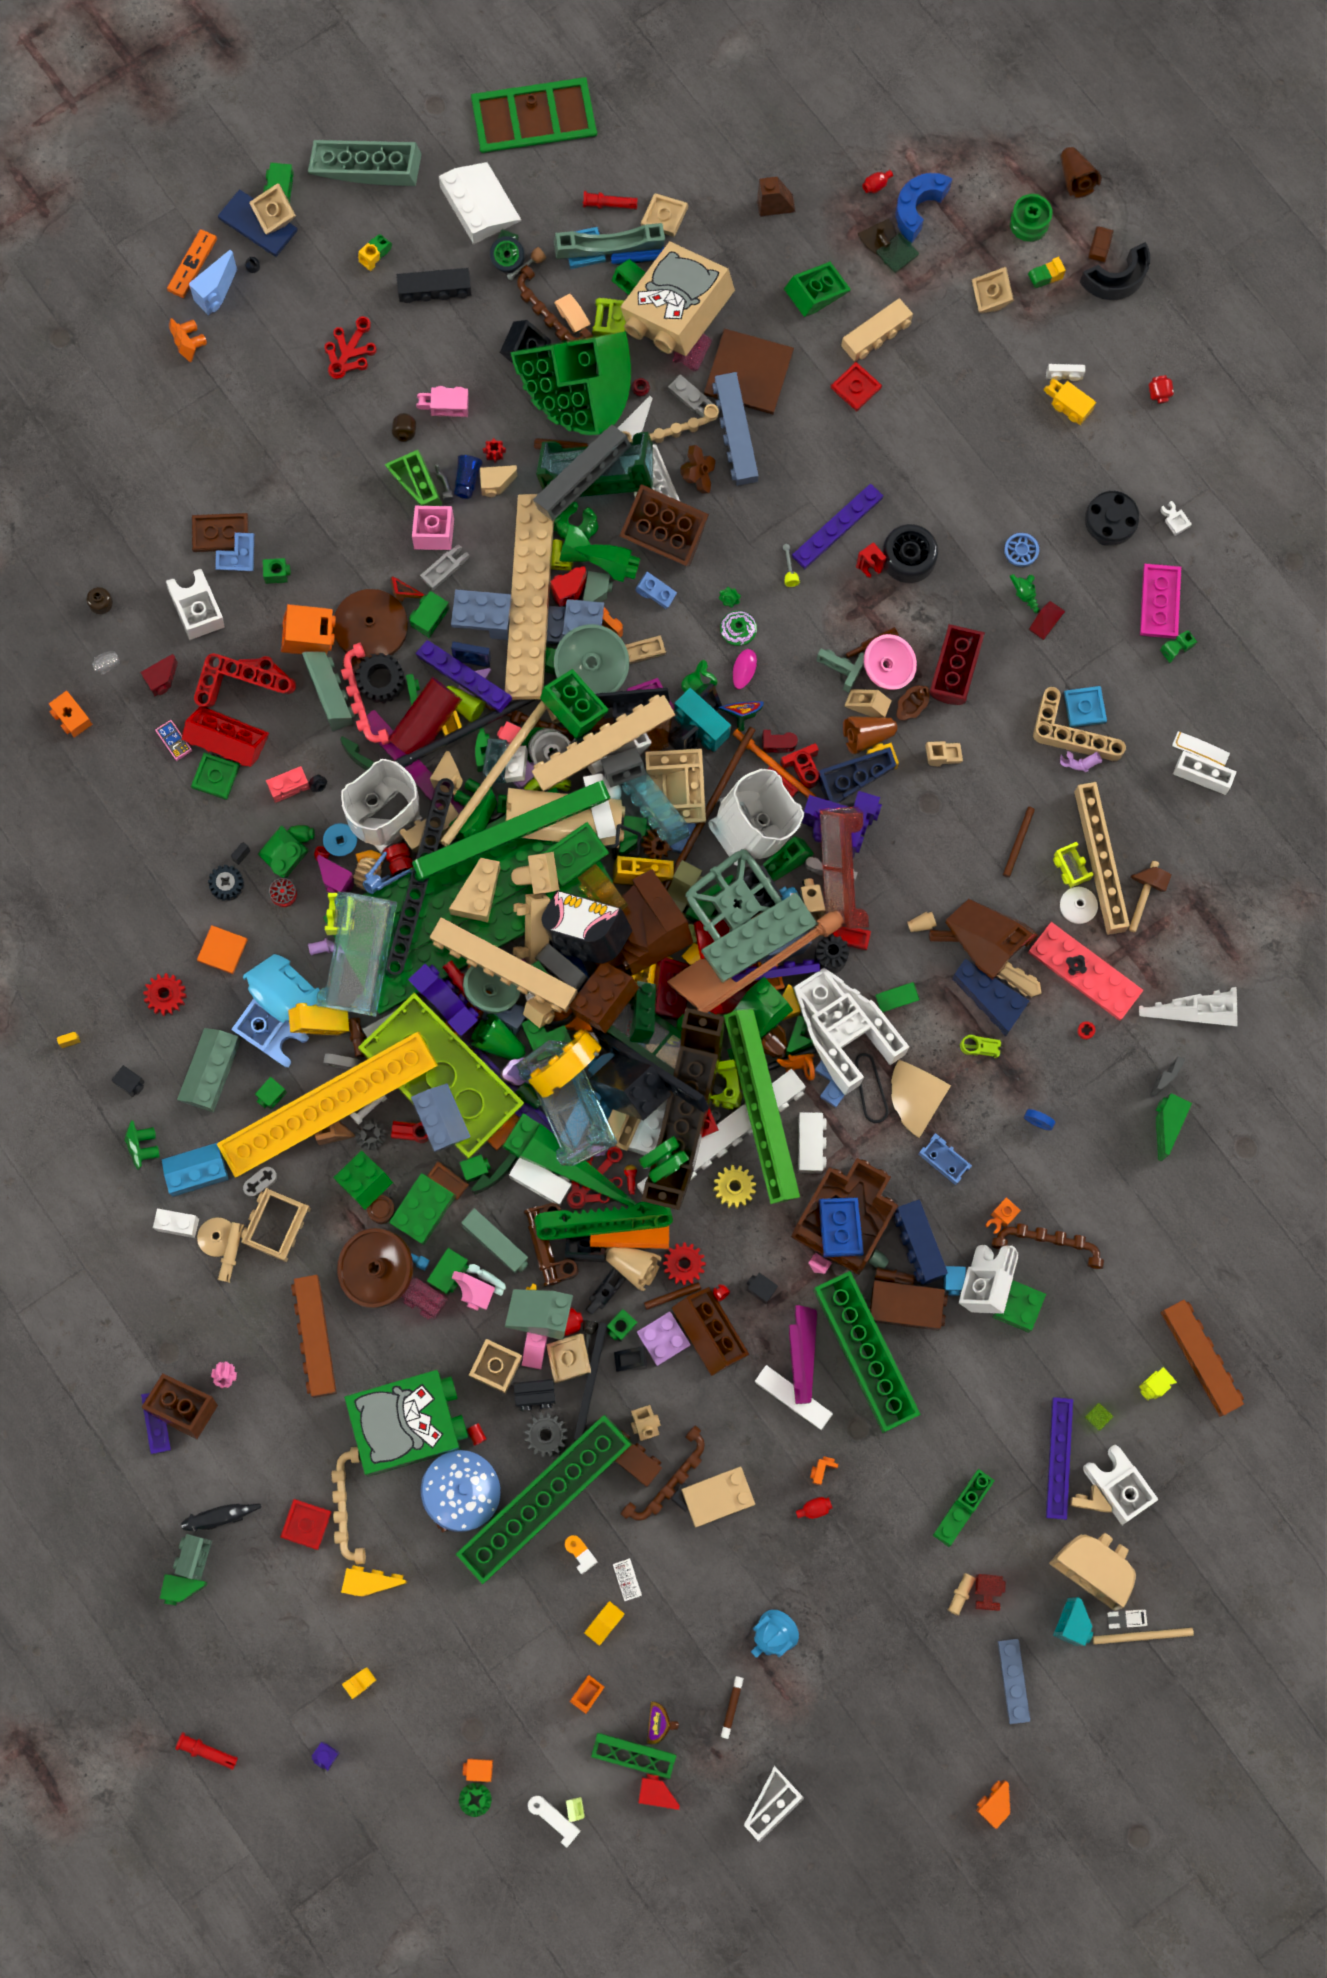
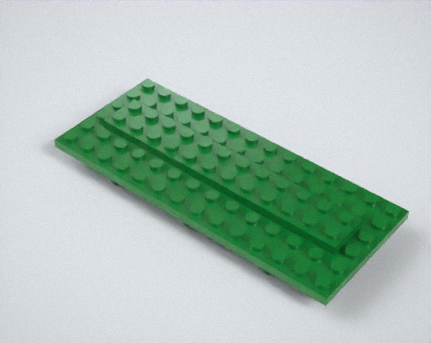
M556 787L548 791L553 793H559ZM506 815L487 825L485 830L505 822ZM520 838L429 877L404 969L400 976L394 979L386 976L384 967L411 873L384 886L373 894L367 892L354 899L356 900V911L352 912L351 917L355 921L354 930H350V936H333L379 1015L402 1004L413 993L416 995L420 993L408 979L424 964L428 966L434 965L440 972L438 975L443 980L448 978L449 975L442 967L450 960L454 962L459 970L469 965L466 963L467 959L463 957L455 958L449 954L450 950L446 948L441 950L432 945L433 941L430 939V936L440 918L455 924L498 948L524 935L525 915L518 916L517 912H514V904H525L526 894H533L532 884L516 885L511 878L512 872L518 867L529 866L528 856L542 854L556 844L557 841ZM480 858L500 862V872L488 922L450 915L449 911L450 906ZM598 861L564 886L558 881V891L587 899L612 885L613 881L601 861ZM417 874L415 875V879H416L417 881H424V880H419L418 875H417ZM556 891L546 892L545 894L551 900ZM410 892L412 899H419V895L416 892ZM347 904L338 908V928H345ZM405 910L407 917H414V913L411 910ZM325 915L323 919L328 926V918L327 915ZM400 928L402 935H409V931L406 928ZM395 946L394 949L398 954L404 953L402 947ZM395 964L389 965V968H390L391 971H393V972H398V971H399V968H398L397 965H395Z

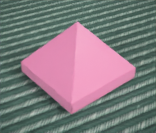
M817 1253L809 1261V1265L814 1273L825 1274L832 1264Z

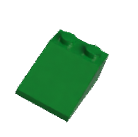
M831 262L794 275L784 288L804 317L820 311L851 290Z
M763 977L748 990L732 1012L753 1009L760 1038H762L789 1015L793 1009L773 985Z
M1172 1093L1167 1097H1163L1155 1109L1158 1112L1156 1115L1158 1160L1161 1162L1169 1156L1192 1105L1191 1102Z

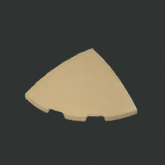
M898 1060L891 1079L892 1103L901 1118L902 1124L912 1134L920 1138L951 1085L909 1063Z

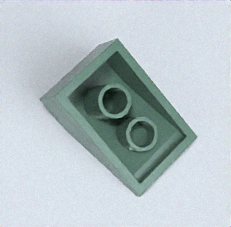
M513 1289L505 1327L563 1340L573 1295L556 1291Z
M186 1534L185 1538L182 1537L179 1549H181L180 1557H176L173 1569H176L175 1574L201 1580L212 1540Z

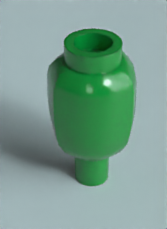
M296 825L288 829L289 833L301 843L309 842L315 838L314 828H310L308 825Z

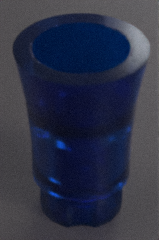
M469 455L458 456L455 496L463 499L472 498L477 477L483 464L481 459Z

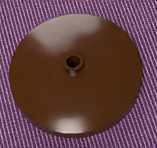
M365 589L349 595L341 602L334 615L336 619L333 630L337 643L345 653L354 649V644L361 643L365 657L360 658V661H365L364 658L367 656L370 658L372 657L371 654L374 653L376 655L384 653L386 656L387 654L392 656L403 645L408 633L407 615L402 604L394 596L382 590Z
M378 1228L363 1230L350 1238L340 1253L337 1266L339 1283L344 1293L353 1302L361 1306L370 1308L388 1306L405 1293L411 1282L413 1274L411 1252L404 1240L391 1231Z

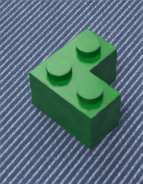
M530 1020L521 1023L523 1032L537 1062L562 1052V1049L571 1042L565 1025L546 1032L544 1026L539 1028Z

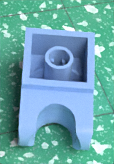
M254 998L231 1029L286 1068H289L291 1065V1060L282 1052L284 1041L293 1038L305 1043L309 1039L308 1035L304 1033H290L288 1021L285 1020L283 1023L274 1018ZM264 1022V1028L256 1030V1024Z

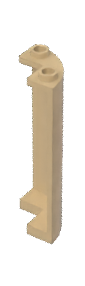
M508 788L505 821L568 794ZM609 799L616 828L618 824H621L622 817L624 818L625 806H622L621 799ZM590 808L522 838L559 842L586 822L589 823L596 835L597 831ZM621 828L619 843L620 841L623 842L624 830H621ZM616 836L601 838L600 840L604 846L615 844Z

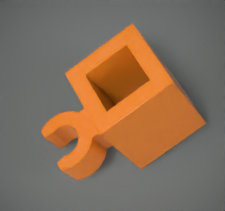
M1006 1197L991 1214L994 1219H990L985 1227L995 1224L996 1230L993 1234H997L1001 1229V1225L1005 1228L1021 1210Z

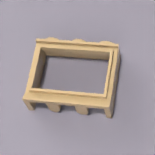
M266 1188L264 1192L261 1191L259 1194L257 1209L252 1210L249 1216L251 1222L248 1228L245 1227L241 1234L242 1243L287 1262L290 1248L294 1247L295 1237L299 1229H302L304 1217L307 1212H310L311 1208L308 1205ZM270 1196L298 1207L279 1252L251 1241Z

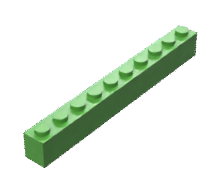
M736 1010L724 1015L770 1204L787 1202L800 1198L754 1010Z

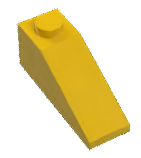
M617 856L613 865V883L633 885L632 879L653 869L660 881L673 880V861Z

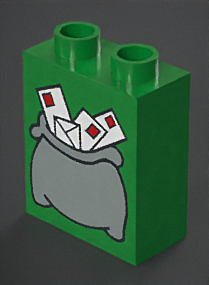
M438 1370L344 1397L364 1473L367 1477L439 1457L451 1451L461 1450L458 1441L468 1438L463 1416L452 1417L448 1402L458 1399L452 1377L441 1379Z

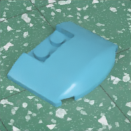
M273 954L243 976V979L248 981L250 994L265 1011L284 1023L285 1020L289 1021L288 1010L296 1007L298 1003H307L308 1006L323 1004L324 1007L329 1006L318 987L316 989L313 988L289 965L291 961Z

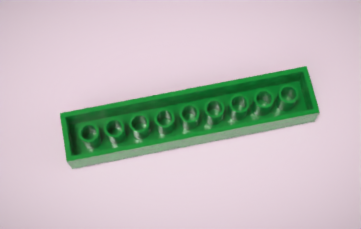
M603 1415L462 1547L456 1555L482 1584L486 1583L617 1460L632 1443L607 1415Z

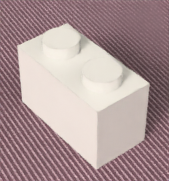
M157 1209L153 1228L159 1232L195 1238L199 1218L195 1215Z

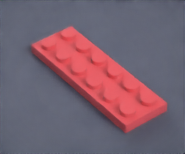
M1052 922L1028 951L1030 955L1119 1021L1122 1020L1144 991ZM1079 955L1084 956L1087 971L1084 974L1076 973L1075 975H1070L1066 959Z

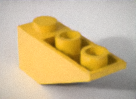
M352 1565V1569H346L341 1593L364 1597L407 1584V1580H403V1575L393 1573L391 1577L383 1576V1571L372 1569L371 1573L363 1572L364 1567Z

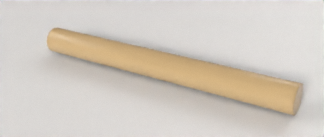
M1152 861L1150 868L1158 867L1159 863ZM1148 884L1143 886L1129 927V931L1134 933L1137 930L1151 886Z

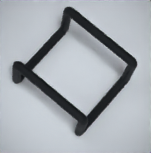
M618 824L616 826L615 844L606 845V849L613 848L612 858L616 860V850L619 846L621 828L638 835L637 853L619 856H639L641 853V833Z

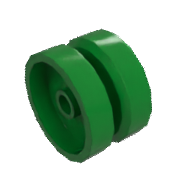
M1028 194L1017 200L1010 218L1012 233L1017 238L1033 242L1045 236L1053 211L1047 199L1038 194Z
M674 1136L638 1160L644 1169H648L654 1164L657 1165L656 1168L649 1172V1177L653 1183H656L663 1177H668L680 1169L679 1166L689 1160L684 1151H679L672 1156L671 1153L679 1147V1143Z

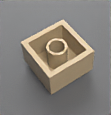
M486 1339L469 1376L506 1394L523 1357Z

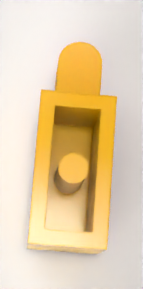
M1051 379L1050 385L1044 388V391L1053 398L1052 405L1058 412H1063L1072 422L1079 425L1085 421L1096 405V401L1068 381L1063 385L1056 379Z

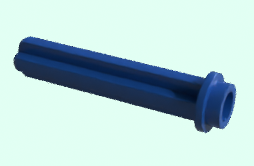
M664 247L658 250L612 253L611 262L612 264H622L628 259L633 262L655 261Z

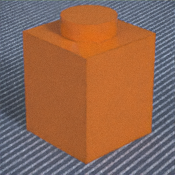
M468 1758L467 1763L463 1764V1776H466V1781L491 1782L493 1760Z

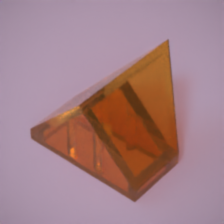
M672 718L646 733L652 742L648 747L650 752L661 751L669 747L668 736L671 730Z

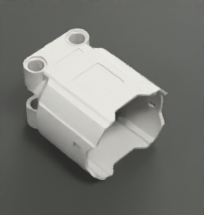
M380 759L378 762H374L370 769L355 781L347 784L342 790V808L351 831L365 843L373 844L381 854L384 853L386 848L397 844L403 839L399 832L404 828L407 831L415 826L414 822L418 819L420 821L424 820L420 816L416 783L410 773L397 762L387 759ZM398 792L407 799L409 804L389 822L378 826L376 829L360 825L384 807ZM370 799H376L377 803L374 805H369L368 801Z
M759 769L746 774L735 784L721 802L717 817L711 819L708 824L710 830L729 857L735 852L745 849L753 858L762 859L775 854L801 826L804 812L801 805L796 803L786 790L782 777L776 771Z

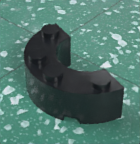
M1144 242L1130 249L1126 259L1128 268L1125 271L1110 273L1098 264L1083 272L1080 284L1089 293L1101 299L1119 300L1132 295L1144 282L1149 269L1150 251L1147 243Z

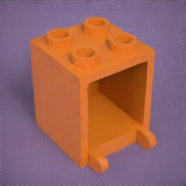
M287 604L282 622L281 652L301 655L303 652H326L327 655L328 651H331L332 645H334L335 634H332L333 627H335L336 617L332 616L333 609ZM320 625H324V635H320Z

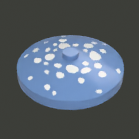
M464 1450L451 1451L434 1460L425 1471L421 1483V1499L426 1512L439 1526L455 1532L471 1531L485 1524L495 1513L500 1500V1483L493 1467L480 1455Z

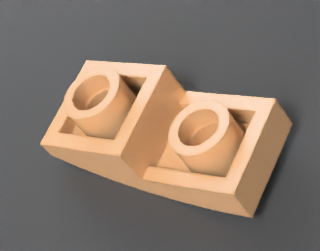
M571 294L554 302L562 318H566L573 333L590 325L582 308Z

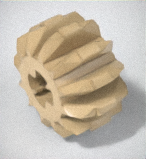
M365 857L357 864L353 876L356 887L365 890L363 881L366 880L365 875L370 872L377 862L375 859ZM381 864L373 873V875L377 874L380 876V874L382 873Z

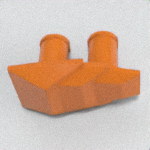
M173 318L170 319L169 328L179 353L189 362H192L196 348L207 344L205 336L200 334L193 338L188 337V333L197 331V325L194 320L179 324Z

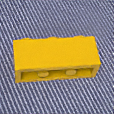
M298 1003L296 1007L288 1010L290 1033L339 1036L349 1032L348 1011L345 1008H339L338 1005L324 1007L323 1004L308 1006L307 1003Z

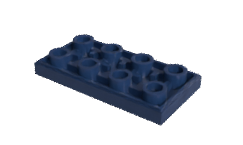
M239 189L219 213L218 219L277 257L298 231L297 227L288 223L285 227L266 235L249 203L253 198Z

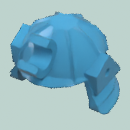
M766 1611L761 1616L759 1623L753 1628L756 1632L754 1641L757 1646L751 1652L756 1658L762 1652L766 1653V1655L776 1654L780 1657L786 1651L792 1649L799 1640V1632L794 1621L781 1611Z

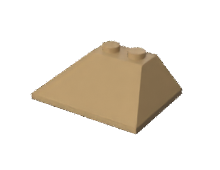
M702 749L645 752L649 826L706 822Z

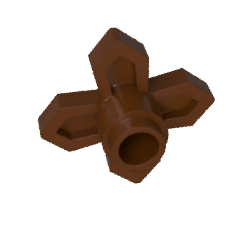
M690 445L688 450L689 461L682 464L680 468L681 476L688 483L696 482L697 490L702 494L710 493L711 481L708 473L714 470L716 460L710 455L703 457L700 447Z

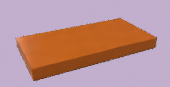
M669 1226L590 1235V1247L669 1249Z

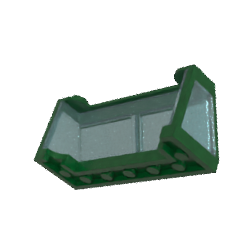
M649 432L634 434L633 442H630L631 447L579 497L638 492L641 484L653 489V444ZM556 441L542 442L536 472L542 490L589 446L563 449L561 444Z

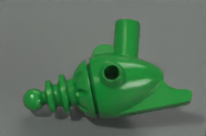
M1014 574L1010 575V579L1017 591L1016 596L1020 600L1022 599L1023 602H1027V606H1031L1030 609L1033 608L1034 613H1039L1038 603H1036L1037 599L1035 600V585L1032 584L1035 577L1028 575L1024 579L1021 577L1017 578Z

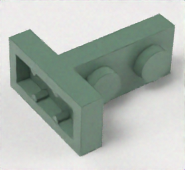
M821 648L816 661L848 676L843 690L850 693L864 667V654L860 653L856 663L852 664L849 659L840 658L831 650Z

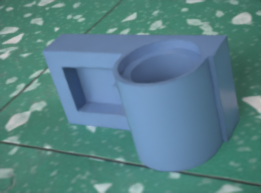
M649 572L644 573L635 589L639 595L651 598L665 609L669 607L677 594L676 591Z

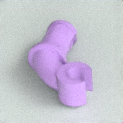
M1067 751L1069 759H1064L1062 754L1060 758L1062 766L1088 772L1089 768L1102 763V758L1098 752H1094V754L1084 759L1075 760L1073 759V754Z
M325 938L324 941L308 944L311 955L322 952L330 953L331 951L335 954V961L340 964L339 956L340 954L344 955L337 943Z

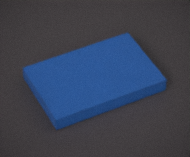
M858 1198L819 1199L824 1257L863 1256Z

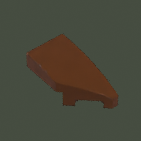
M1151 867L1132 874L1130 878L1141 884H1148L1160 892H1165L1172 874L1158 867Z

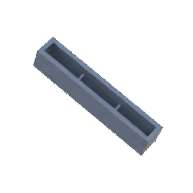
M737 372L715 376V383H712L713 393L718 396L716 406L722 415L719 418L721 429H725L723 440L724 445H728L729 452L726 453L728 463H732L733 469H730L731 478L736 481V486L758 482V471Z

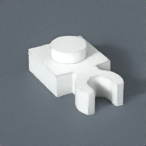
M1170 501L1168 504L1171 510H1166L1164 506L1161 507V513L1168 517L1165 522L1175 536L1191 527L1192 524L1183 511L1176 512L1174 502Z

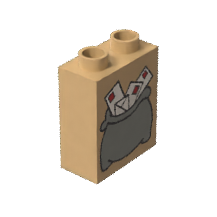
M669 241L620 307L626 321L624 325L626 332L638 340H641L644 336L653 340L655 346L664 353L671 354L674 350L687 356L735 291L729 269Z

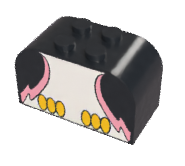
M556 890L542 914V924L554 947L565 956H574L585 962L607 963L619 955L633 931L622 908Z

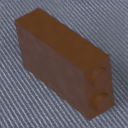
M874 1281L870 1312L876 1323L939 1331L941 1326L945 1325L946 1315L942 1313L943 1307L947 1306L948 1295H944L945 1289Z

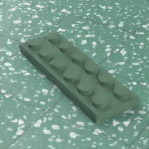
M796 892L703 948L701 952L721 982L724 983L811 930L818 923Z

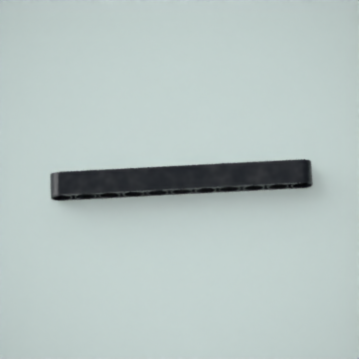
M448 778L441 779L435 787L415 860L437 851L454 791V783ZM440 786H446L449 792L441 791ZM435 804H442L444 809L438 810L435 807ZM430 821H436L439 827H432ZM425 839H432L434 845H427ZM414 867L411 871L384 967L386 976L393 979L400 976L404 969L429 880L427 878L424 881H417L415 879L417 873ZM410 892H416L419 895V899H412ZM405 910H411L414 913V917H407ZM400 928H406L409 931V935H402ZM395 946L402 947L404 953L398 954L394 949ZM391 964L397 965L398 968H399V971H398V972H393V971H391L390 968H389V965H391Z

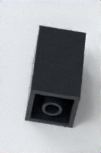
M618 1054L612 1057L589 1078L608 1108L641 1120H645L672 1095L652 1065Z

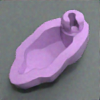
M528 1058L514 1059L509 1061L506 1067L502 1069L500 1076L504 1081L510 1082L512 1085H522L525 1081L530 1083L528 1081L531 1078L530 1074L536 1068H540V1066Z

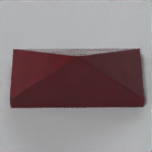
M1049 601L1041 609L1030 626L1029 631L1044 640L1065 611Z

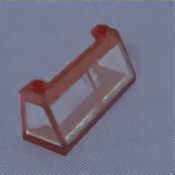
M858 807L819 809L825 914L830 911H838L844 920L841 927L849 929L869 927L867 912L855 907L851 834L862 829L863 812Z

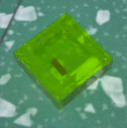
M1097 1403L1085 1418L1100 1431L1113 1418V1415L1100 1403Z

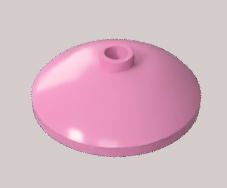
M886 634L875 638L869 643L864 654V667L869 678L877 686L887 690H897L909 684L913 679L917 666L916 657L913 649L904 639L896 635Z

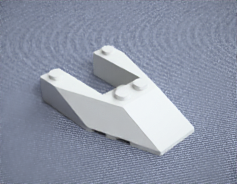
M826 968L821 969L793 988L812 1042L833 1081L844 1095L860 1086L864 1078L842 1050L844 1046L865 1033L890 1065L905 1056L908 1051V1044L872 1000L869 1001L860 995V992L855 988L852 989L847 986L842 979Z

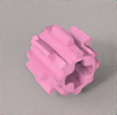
M228 1362L216 1364V1369H212L211 1377L214 1378L213 1383L220 1388L230 1387L232 1381H236L237 1373L234 1372L235 1367Z

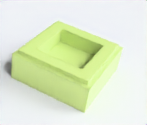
M581 1797L566 1801L569 1822L585 1817Z

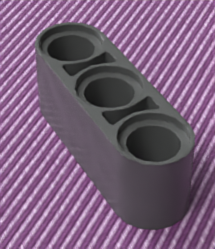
M547 944L535 957V960H539L541 965L554 977L577 989V991L588 980V977L550 944Z

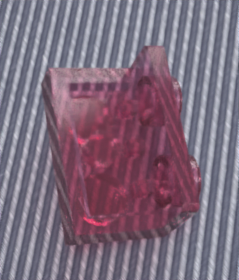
M703 333L687 356L675 351L673 362H682L691 370L697 371L712 339Z

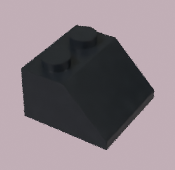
M528 320L513 321L499 353L513 363L511 352L549 345L551 340Z

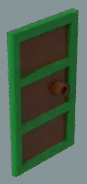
M586 77L471 94L481 153L594 137L598 133Z

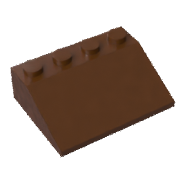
M641 484L620 537L685 566H690L709 514Z

